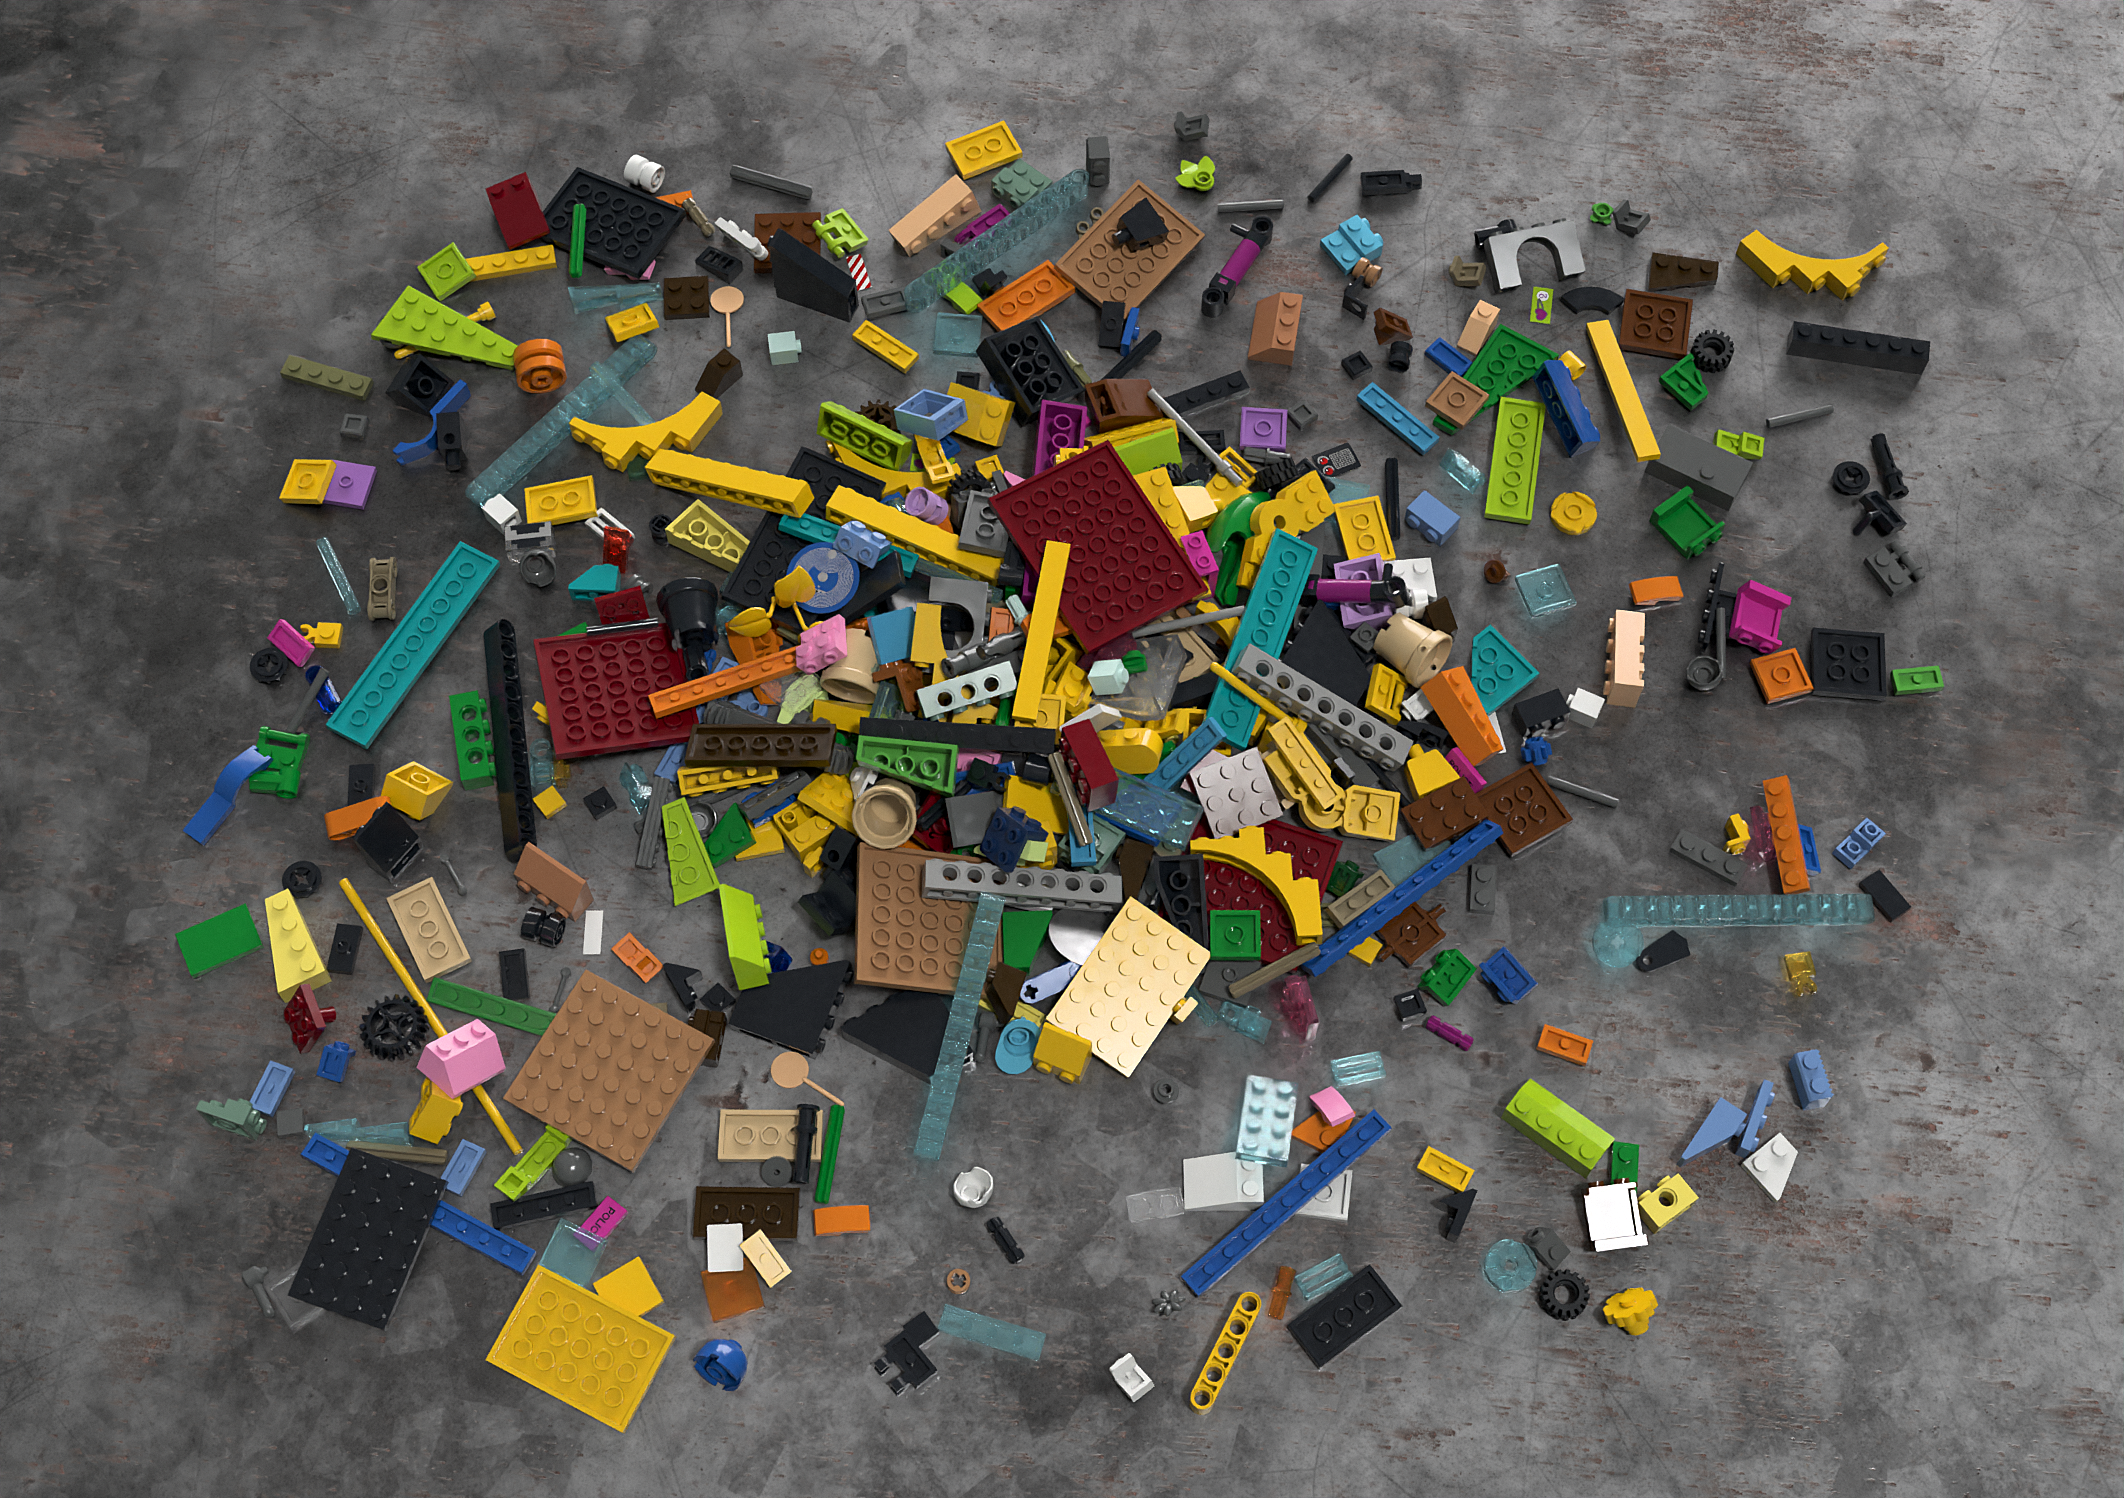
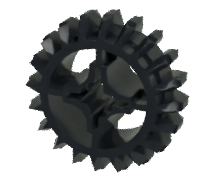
M397 994L394 995L393 1000H390L389 996L385 995V1002L381 1003L375 999L376 1007L368 1006L367 1010L370 1014L362 1015V1020L365 1023L359 1026L360 1030L363 1031L360 1034V1038L362 1041H365L363 1045L366 1049H370L371 1055H378L380 1060L384 1061L388 1056V1059L394 1062L396 1056H398L400 1060L404 1061V1054L408 1053L410 1056H413L414 1052L412 1049L414 1047L421 1049L422 1047L419 1041H427L424 1033L429 1031V1027L426 1024L429 1019L427 1015H424V1008L422 1006L418 1007L419 1004L416 1000L410 1001V998L406 995L400 999V996ZM394 1012H404V1013H405V1014L401 1013V1014H399V1015H391V1013H394ZM383 1019L382 1025L377 1029L378 1031L376 1032V1028L379 1022ZM390 1021L394 1024V1026L396 1025V1027H398L396 1029L398 1030L399 1034H397L395 1030L391 1029L392 1026L389 1023ZM413 1023L411 1032L407 1037H405L406 1031L409 1028H411V1024ZM391 1040L398 1041V1043H394V1044H385V1043H383V1042H386V1043H387V1042H389V1041H391Z

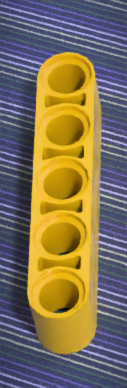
M1245 1292L1239 1297L1191 1392L1189 1403L1194 1413L1205 1415L1213 1408L1259 1316L1261 1299L1257 1294ZM1244 1302H1252L1256 1309L1252 1312L1245 1311L1242 1304ZM1240 1325L1243 1327L1244 1333L1235 1335L1231 1332L1230 1327ZM1222 1348H1228L1233 1355L1225 1359L1219 1355L1218 1351ZM1211 1371H1215L1220 1374L1221 1379L1217 1382H1211L1206 1375ZM1205 1395L1209 1399V1403L1205 1406H1200L1195 1402V1397Z

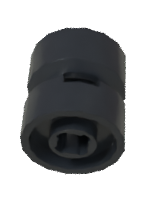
M530 907L523 919L521 936L533 941L540 939L542 944L557 947L565 932L566 917L555 913L547 915L545 910Z

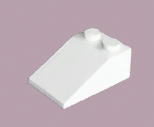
M1262 1151L1230 1152L1183 1159L1184 1211H1257L1263 1206Z

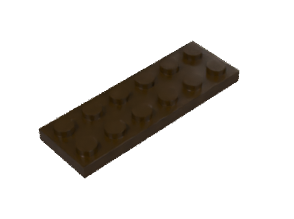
M693 724L684 761L686 767H830L837 727L836 724Z

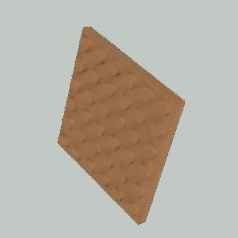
M859 842L857 846L854 984L988 999L985 994L988 983L984 982L986 974L990 968L994 969L998 962L1003 963V904L922 898V870L926 860L935 858L947 862L966 861L971 864L991 863L992 865H997L986 858L902 847L880 849L867 843ZM944 876L946 880L953 881L951 877ZM968 878L969 881L973 883H978L976 879ZM993 880L995 884L1003 885L1000 881Z
M585 970L503 1099L634 1173L714 1045L715 1040L594 973Z

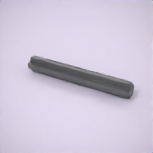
M733 165L730 170L732 178L805 199H810L813 193V189L810 186Z

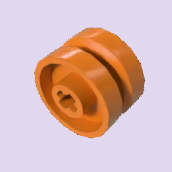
M533 339L520 344L514 349L513 362L516 369V380L518 387L523 391L547 393L560 388L565 383L567 374L563 363V351L557 342L549 339Z

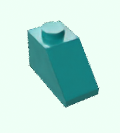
M612 564L594 565L569 584L568 590L571 599L595 601L594 598L620 591L621 574L619 567Z

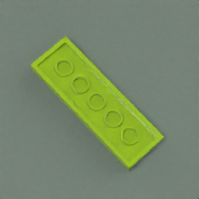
M1507 397L1500 398L1484 518L1530 525L1546 408L1544 403Z

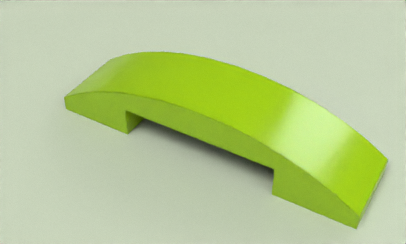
M547 1125L545 1127L546 1132L514 1168L512 1166L508 1168L494 1184V1187L512 1201H516L552 1167L555 1157L568 1147L573 1140L572 1138Z

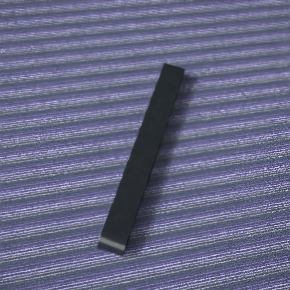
M500 619L484 631L483 637L504 851L510 861L519 862L525 845L530 842L537 847L515 629L509 620Z

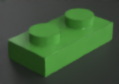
M1939 666L1895 669L1890 672L1895 695L1942 691L1944 688Z

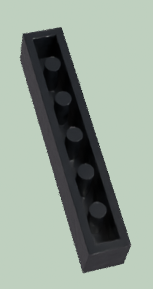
M1794 321L1788 334L1786 355L1922 375L1929 361L1930 341Z

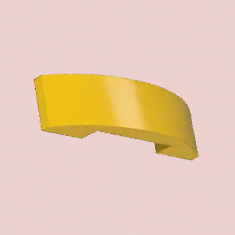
M913 434L922 464L930 482L936 484L955 479L950 462L946 459L940 440L937 441Z

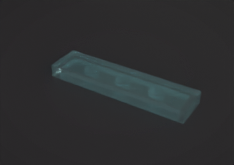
M945 1304L938 1326L939 1332L1036 1361L1040 1359L1046 1339L1045 1333Z

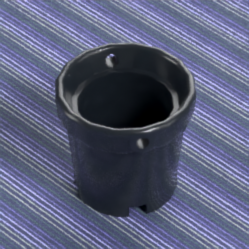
M685 577L664 585L657 593L656 603L660 613L665 618L673 649L677 651L678 647L685 651L687 646L695 644L697 646L702 645L704 652L709 651V644L715 641L716 645L719 640L716 616L718 590L714 583L704 578Z

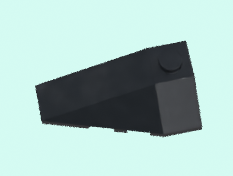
M1203 854L1153 857L1155 883L1172 925L1209 951Z

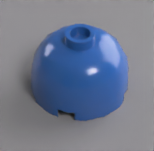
M713 1339L706 1343L693 1358V1361H697L694 1367L701 1377L714 1386L717 1382L725 1385L722 1390L735 1391L738 1389L747 1373L748 1361L745 1353L742 1351V1346L732 1339Z

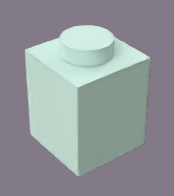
M795 331L768 334L772 365L799 362L798 353H802L800 339L796 340Z
M1121 659L1094 662L1087 678L1095 695L1120 694L1129 680V674L1127 669L1124 668Z

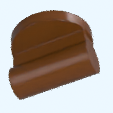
M1495 558L1488 561L1484 566L1485 578L1491 583H1498L1502 580L1506 581L1511 576L1503 563Z

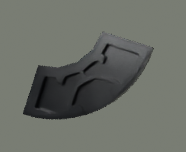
M1589 286L1570 290L1561 296L1560 301L1575 314L1584 310H1597L1609 315L1623 304L1624 298L1611 290Z

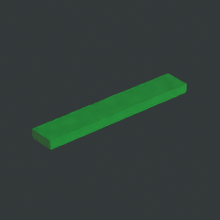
M436 977L433 979L426 1000L540 1036L544 1035L557 1015L553 1012Z

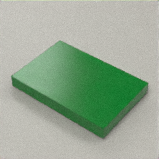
M246 903L175 934L193 979L264 948Z

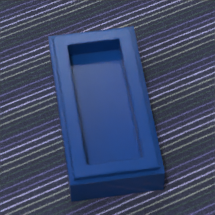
M1441 337L1430 345L1424 353L1426 357L1448 374L1453 371L1461 377L1466 374L1473 362Z

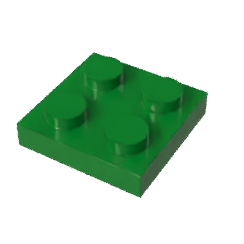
M1210 910V960H1261L1260 910Z

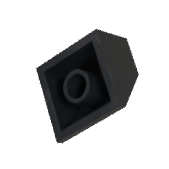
M421 354L406 358L385 394L403 408L432 418L430 410L450 390L454 381Z

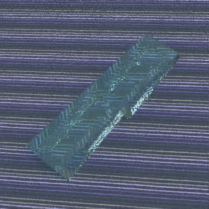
M660 283L568 287L575 314L619 304L622 311L643 303L650 304L664 300Z
M355 1118L304 1125V1130L310 1138L317 1133L330 1141L349 1142L352 1140L414 1147V1135L409 1134V1122L362 1127Z

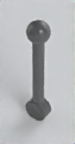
M442 854L439 859L442 864L446 865L457 885L458 894L461 896L466 895L467 888L462 886L450 864L449 855Z
M564 967L561 970L562 979L553 1006L549 1008V1012L558 1013L557 1007L566 980L571 976V970L568 967Z

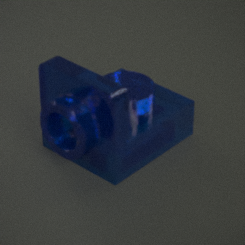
M766 941L769 954L765 955V959L769 958L772 973L786 971L793 960L792 957L782 946Z

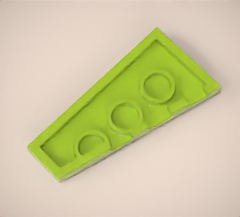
M683 797L663 805L662 813L674 892V904L677 907L719 890L720 883L686 798Z

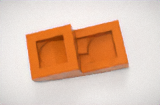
M1677 576L1654 577L1634 581L1629 584L1635 605H1655L1658 601H1679L1684 597Z
M630 932L610 950L645 984L663 968V964L648 949H645Z
M869 1205L837 1206L813 1210L815 1236H840L842 1233H868L870 1231Z

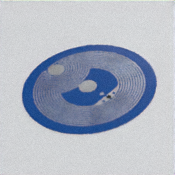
M818 542L808 545L793 557L788 566L786 576L800 565L814 582L816 591L813 598L803 603L796 601V604L806 611L822 614L836 611L852 599L858 588L860 574L856 560L833 548L834 543Z

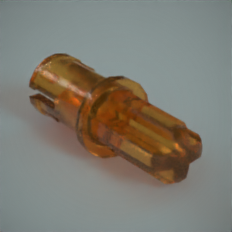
M1286 1266L1280 1267L1276 1286L1271 1291L1273 1297L1268 1316L1275 1320L1283 1319L1288 1298L1292 1297L1290 1290L1296 1270Z

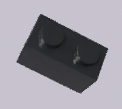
M1559 688L1515 703L1512 716L1523 738L1528 736H1539L1550 728L1559 729L1566 725L1571 711Z

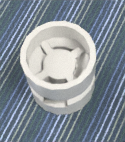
M637 154L629 159L624 170V179L636 186L641 184L643 189L651 193L656 192L660 188L665 177V168L663 166L649 162V160Z
M1425 588L1411 589L1409 593V606L1393 608V614L1400 612L1408 618L1412 616L1413 619H1422L1425 606L1429 605L1427 591Z

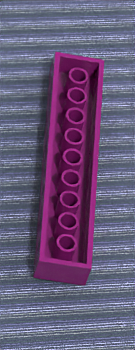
M1042 400L1037 419L1032 476L1053 467L1054 456L1058 455L1060 448H1083L1087 416L1086 406ZM1025 561L1020 600L1027 611L1033 612L1039 581Z

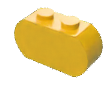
M1131 728L1097 732L1117 775L1152 773L1157 769L1163 750V741L1153 730L1148 728Z

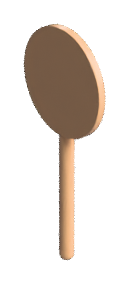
M725 286L713 292L710 302L715 311L726 315V345L731 347L730 313L736 312L742 307L744 297L739 289Z
M784 1052L774 1059L771 1065V1075L777 1085L790 1089L796 1088L805 1082L836 1104L844 1106L843 1101L807 1078L809 1066L801 1054Z

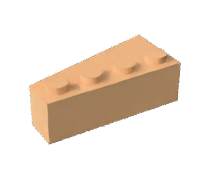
M1616 610L1614 617L1609 618L1607 631L1611 632V639L1607 640L1606 653H1610V659L1606 660L1605 674H1608V681L1604 682L1603 695H1607L1606 704L1635 708L1644 687V680H1642V674L1644 673V664L1642 663L1644 645H1640V643H1643L1645 613Z

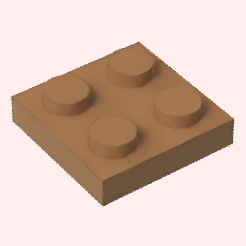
M1451 371L1427 399L1425 407L1463 430L1488 401L1489 394Z

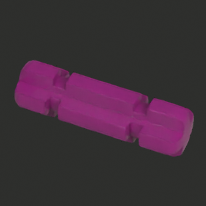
M1432 1015L1426 1023L1428 1030L1432 1032L1437 1031V1035L1454 1045L1456 1043L1459 1044L1458 1047L1465 1051L1470 1049L1474 1041L1471 1036L1467 1034L1462 1035V1031L1446 1022H1440L1441 1019Z

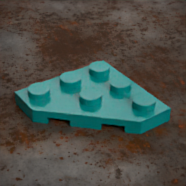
M1491 624L1473 638L1471 657V683L1489 717L1537 679L1540 674Z

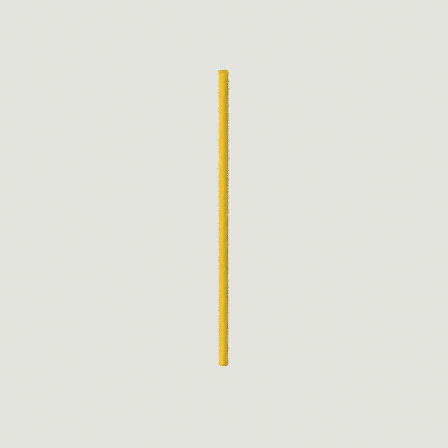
M347 878L342 879L339 882L342 890L412 998L418 1002V1007L422 1006L424 1008V1015H427L428 1022L438 1038L447 1035V1031ZM482 1085L474 1087L472 1089L513 1154H520L523 1148Z

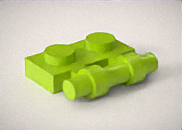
M843 208L827 214L824 219L826 224L822 225L819 220L812 224L816 230V235L826 242L828 250L831 253H835L838 258L843 257L845 254L842 247L845 246L850 253L866 246L869 240ZM833 232L837 239H834L829 233Z

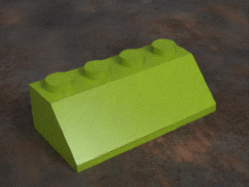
M832 401L822 402L820 405L816 434L890 470L900 471L911 453L913 440Z
M1173 428L1114 447L1132 476L1154 470L1153 468L1156 466L1159 468L1161 464L1166 466L1167 463H1176L1182 472V458Z
M720 884L719 890L729 958L739 990L769 984L768 973H772L769 958L765 959V955H768L769 951L766 940H762V937L766 936L763 922H759V919L763 918L761 905L755 904L752 894L726 884Z
M1531 1078L1517 1092L1501 1117L1585 1179L1615 1140L1610 1134Z

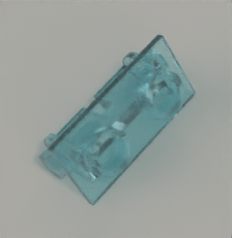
M1449 448L1440 466L1473 494L1478 485L1482 486L1487 481L1485 473L1480 472L1474 465L1470 466V462L1459 451Z
M626 762L620 774V782L623 787H626L630 795L631 804L636 807L639 815H641L646 806L649 807L652 787L651 785L642 787V785L648 784L649 781L641 766H638V764L629 766L628 762Z

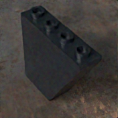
M778 228L774 236H770L767 244L777 298L850 323L859 306L856 280L793 236Z
M916 565L911 578L905 576L906 587L876 606L879 615L912 606L915 616L917 603L929 604L930 579L934 576L919 565ZM941 605V631H973L972 620L964 610L956 606Z
M1319 599L1315 606L1310 604L1303 616L1306 618L1305 623L1299 622L1293 632L1296 638L1293 642L1288 640L1282 650L1285 656L1283 659L1278 658V660L1356 706L1371 680V675L1325 603Z
M841 960L768 974L769 984L742 990L728 1023L734 1031L816 1060L818 1053L822 1054L826 1045L824 1038L827 1030L831 1031L834 1026L836 1008H840L845 998L844 988L846 984L850 985L853 979L854 970H852L851 962Z
M914 990L894 993L885 1003L869 1007L865 1014L858 1018H849L840 1027L844 1040L930 1085L974 1061L972 1048L938 993Z

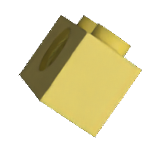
M1679 1173L1673 1178H1670L1669 1175L1657 1184L1658 1189L1652 1193L1647 1190L1637 1198L1639 1202V1216L1653 1234H1656L1692 1207L1699 1198ZM1664 1197L1668 1199L1670 1206H1663L1659 1198Z

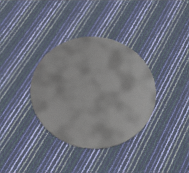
M1062 909L1050 921L1049 936L1055 948L1064 957L1076 964L1083 965L1113 922V919L1108 915L1105 916L1102 912Z

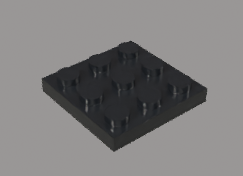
M1812 628L1811 661L1812 686L1814 688L1812 695L1883 701L1886 699L1885 633Z

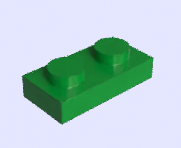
M1613 1141L1610 1185H1614L1613 1179L1629 1178L1630 1183L1638 1181L1639 1144Z

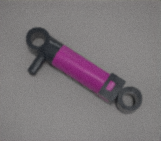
M1258 216L1254 218L1250 230L1236 224L1231 225L1230 231L1243 237V240L1221 272H1216L1209 283V288L1203 291L1201 311L1206 317L1216 318L1222 314L1224 304H1229L1235 295L1236 287L1260 252L1271 243L1273 222L1269 217Z
M1386 563L1383 568L1382 580L1321 579L1319 574H1309L1298 605L1303 602L1304 606H1310V604L1315 606L1320 599L1323 602L1389 604L1392 608H1402L1409 602L1410 594L1404 580L1401 577L1392 576L1393 565Z

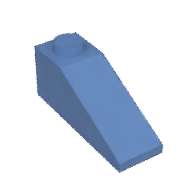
M1720 1097L1676 1165L1682 1167L1728 1143L1733 1135L1739 1137L1747 1125L1743 1123L1747 1114Z

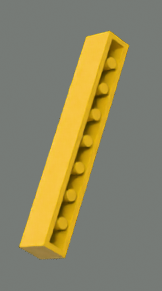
M659 448L645 466L653 484L801 518L814 500L810 486L804 480L735 466L726 462L722 463L709 458H700L673 450Z
M838 485L826 505L825 519L841 526L850 521L861 522L865 525L866 529L883 534L887 540L892 542L891 545L918 554L921 561L965 580L988 582V589H992L993 592H996L999 587V572L1004 558L959 549L960 536L957 534L946 532L936 525H930L915 516H909L892 506H886L877 502L874 498L863 496L851 488H845Z

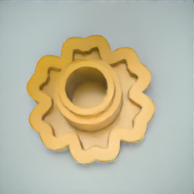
M1641 1287L1630 1288L1624 1293H1616L1606 1301L1607 1306L1603 1308V1312L1608 1324L1616 1323L1618 1327H1624L1630 1335L1636 1336L1648 1330L1649 1317L1655 1314L1654 1309L1658 1306V1303L1651 1290L1644 1291Z

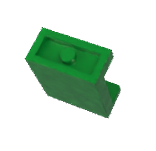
M1688 485L1656 507L1649 520L1686 559H1689L1694 554L1698 556L1705 550L1706 545L1711 542L1714 544L1720 540L1725 527L1723 521L1716 524L1691 499L1694 491Z

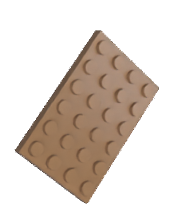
M1138 179L1054 265V269L1100 308H1102L1103 301L1126 303L1125 321L1128 318L1130 308H1138L1204 239L1205 234ZM1147 198L1169 230L1165 242L1138 251H1132L1127 243L1116 246L1112 240V234L1118 232L1117 224L1119 218L1141 200Z

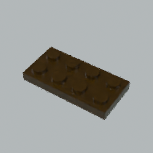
M696 1186L693 1239L707 1240L708 1225L741 1223L743 1240H747L761 1229L769 1241H798L801 1190L800 1188Z

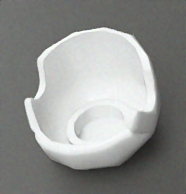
M973 1167L968 1173L961 1172L953 1184L954 1197L965 1207L978 1208L985 1205L993 1192V1177L987 1170L980 1167Z

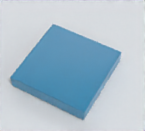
M912 606L867 618L878 665L911 657L915 623Z

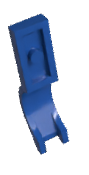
M460 379L430 410L434 425L431 432L424 439L414 443L400 442L394 448L393 453L397 456L401 455L396 460L397 463L400 465L410 463L428 456L437 449L436 413L457 412L471 397L467 383Z
M251 746L223 769L216 781L214 792L183 829L185 833L203 846H205L236 807V796L244 782L254 773L266 770L274 760L269 755L264 757L258 753L259 749L256 746Z

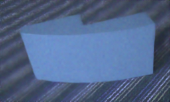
M1866 818L1835 848L1832 854L1848 868L1852 869L1886 833Z

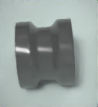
M640 574L631 576L624 586V590L641 586L645 601L652 594L654 588L650 582H645Z

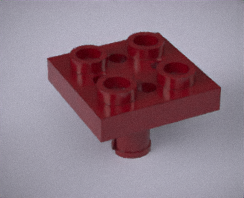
M641 586L594 598L602 625L650 619Z
M931 791L916 813L917 819L942 796ZM948 812L927 831H920L916 825L914 833L911 835L933 852L951 853L953 842Z
M310 984L300 985L284 1009V1019L290 1026L293 1043L297 1045L300 1054L310 1052L326 1028L325 1023L335 1022L334 1020H336V1011L333 1006L319 1009Z

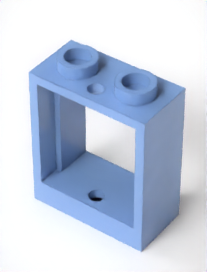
M927 389L921 390L894 409L898 430L937 441L968 420L964 399ZM928 412L933 413L931 417L924 416Z

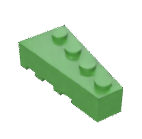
M859 735L856 756L859 766L949 798L954 797L959 758L958 745Z

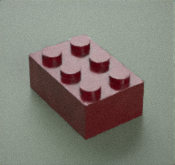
M1090 719L1062 727L1061 738H1059L1060 746L1057 752L1062 754L1071 782L1075 784L1078 790L1076 794L1080 804H1084L1087 811L1090 812L1115 803L1119 778Z

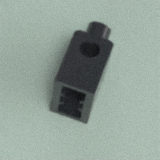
M1144 198L1119 218L1117 224L1118 232L1112 234V240L1116 246L1127 243L1132 251H1138L1165 242L1169 230L1148 199Z
M460 412L436 413L439 452L444 461H446L447 469L458 470L461 468L460 460L468 458L467 426Z
M836 825L820 856V860L827 864L821 876L827 879L833 870L854 867L857 862V846L859 842L864 841L842 826Z

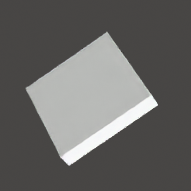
M1097 704L1061 725L1059 730L1061 732L1062 727L1090 719L1097 733L1121 719L1122 716L1117 709Z
M1301 1163L1300 1173L1310 1164ZM1346 1169L1295 1215L1347 1223L1352 1170Z

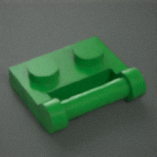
M262 726L256 745L259 749L258 753L264 757L269 755L274 759L266 770L279 772L282 768H292L300 772L310 744V735L305 733L297 735L271 730V727ZM271 739L298 744L297 749L269 745L268 742Z

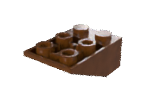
M1104 379L1085 385L1084 400L1098 434L1164 418L1162 410L1147 395L1152 389L1149 379Z

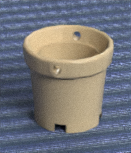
M1399 612L1387 621L1391 626L1386 631L1381 629L1374 643V650L1403 673L1406 680L1412 686L1419 689L1436 676L1445 664L1452 648V637L1440 630L1433 631Z
M846 629L847 657L829 665L827 669L822 671L820 685L825 691L843 700L861 704H874L880 700L883 690L880 681L874 682L872 673L880 671L872 638L865 635V630Z
M884 778L858 797L853 808L852 820L854 829L863 841L873 847L889 849L905 843L914 833L917 822L916 797L911 786L898 781L896 778Z

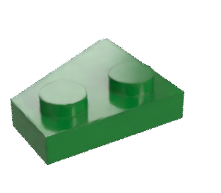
M1691 353L1660 376L1658 382L1688 409L1693 410L1707 398L1709 393L1701 380L1700 371L1696 370L1693 362L1694 356Z
M736 802L731 805L713 833L704 843L711 863L715 868L757 843L745 816L742 815Z

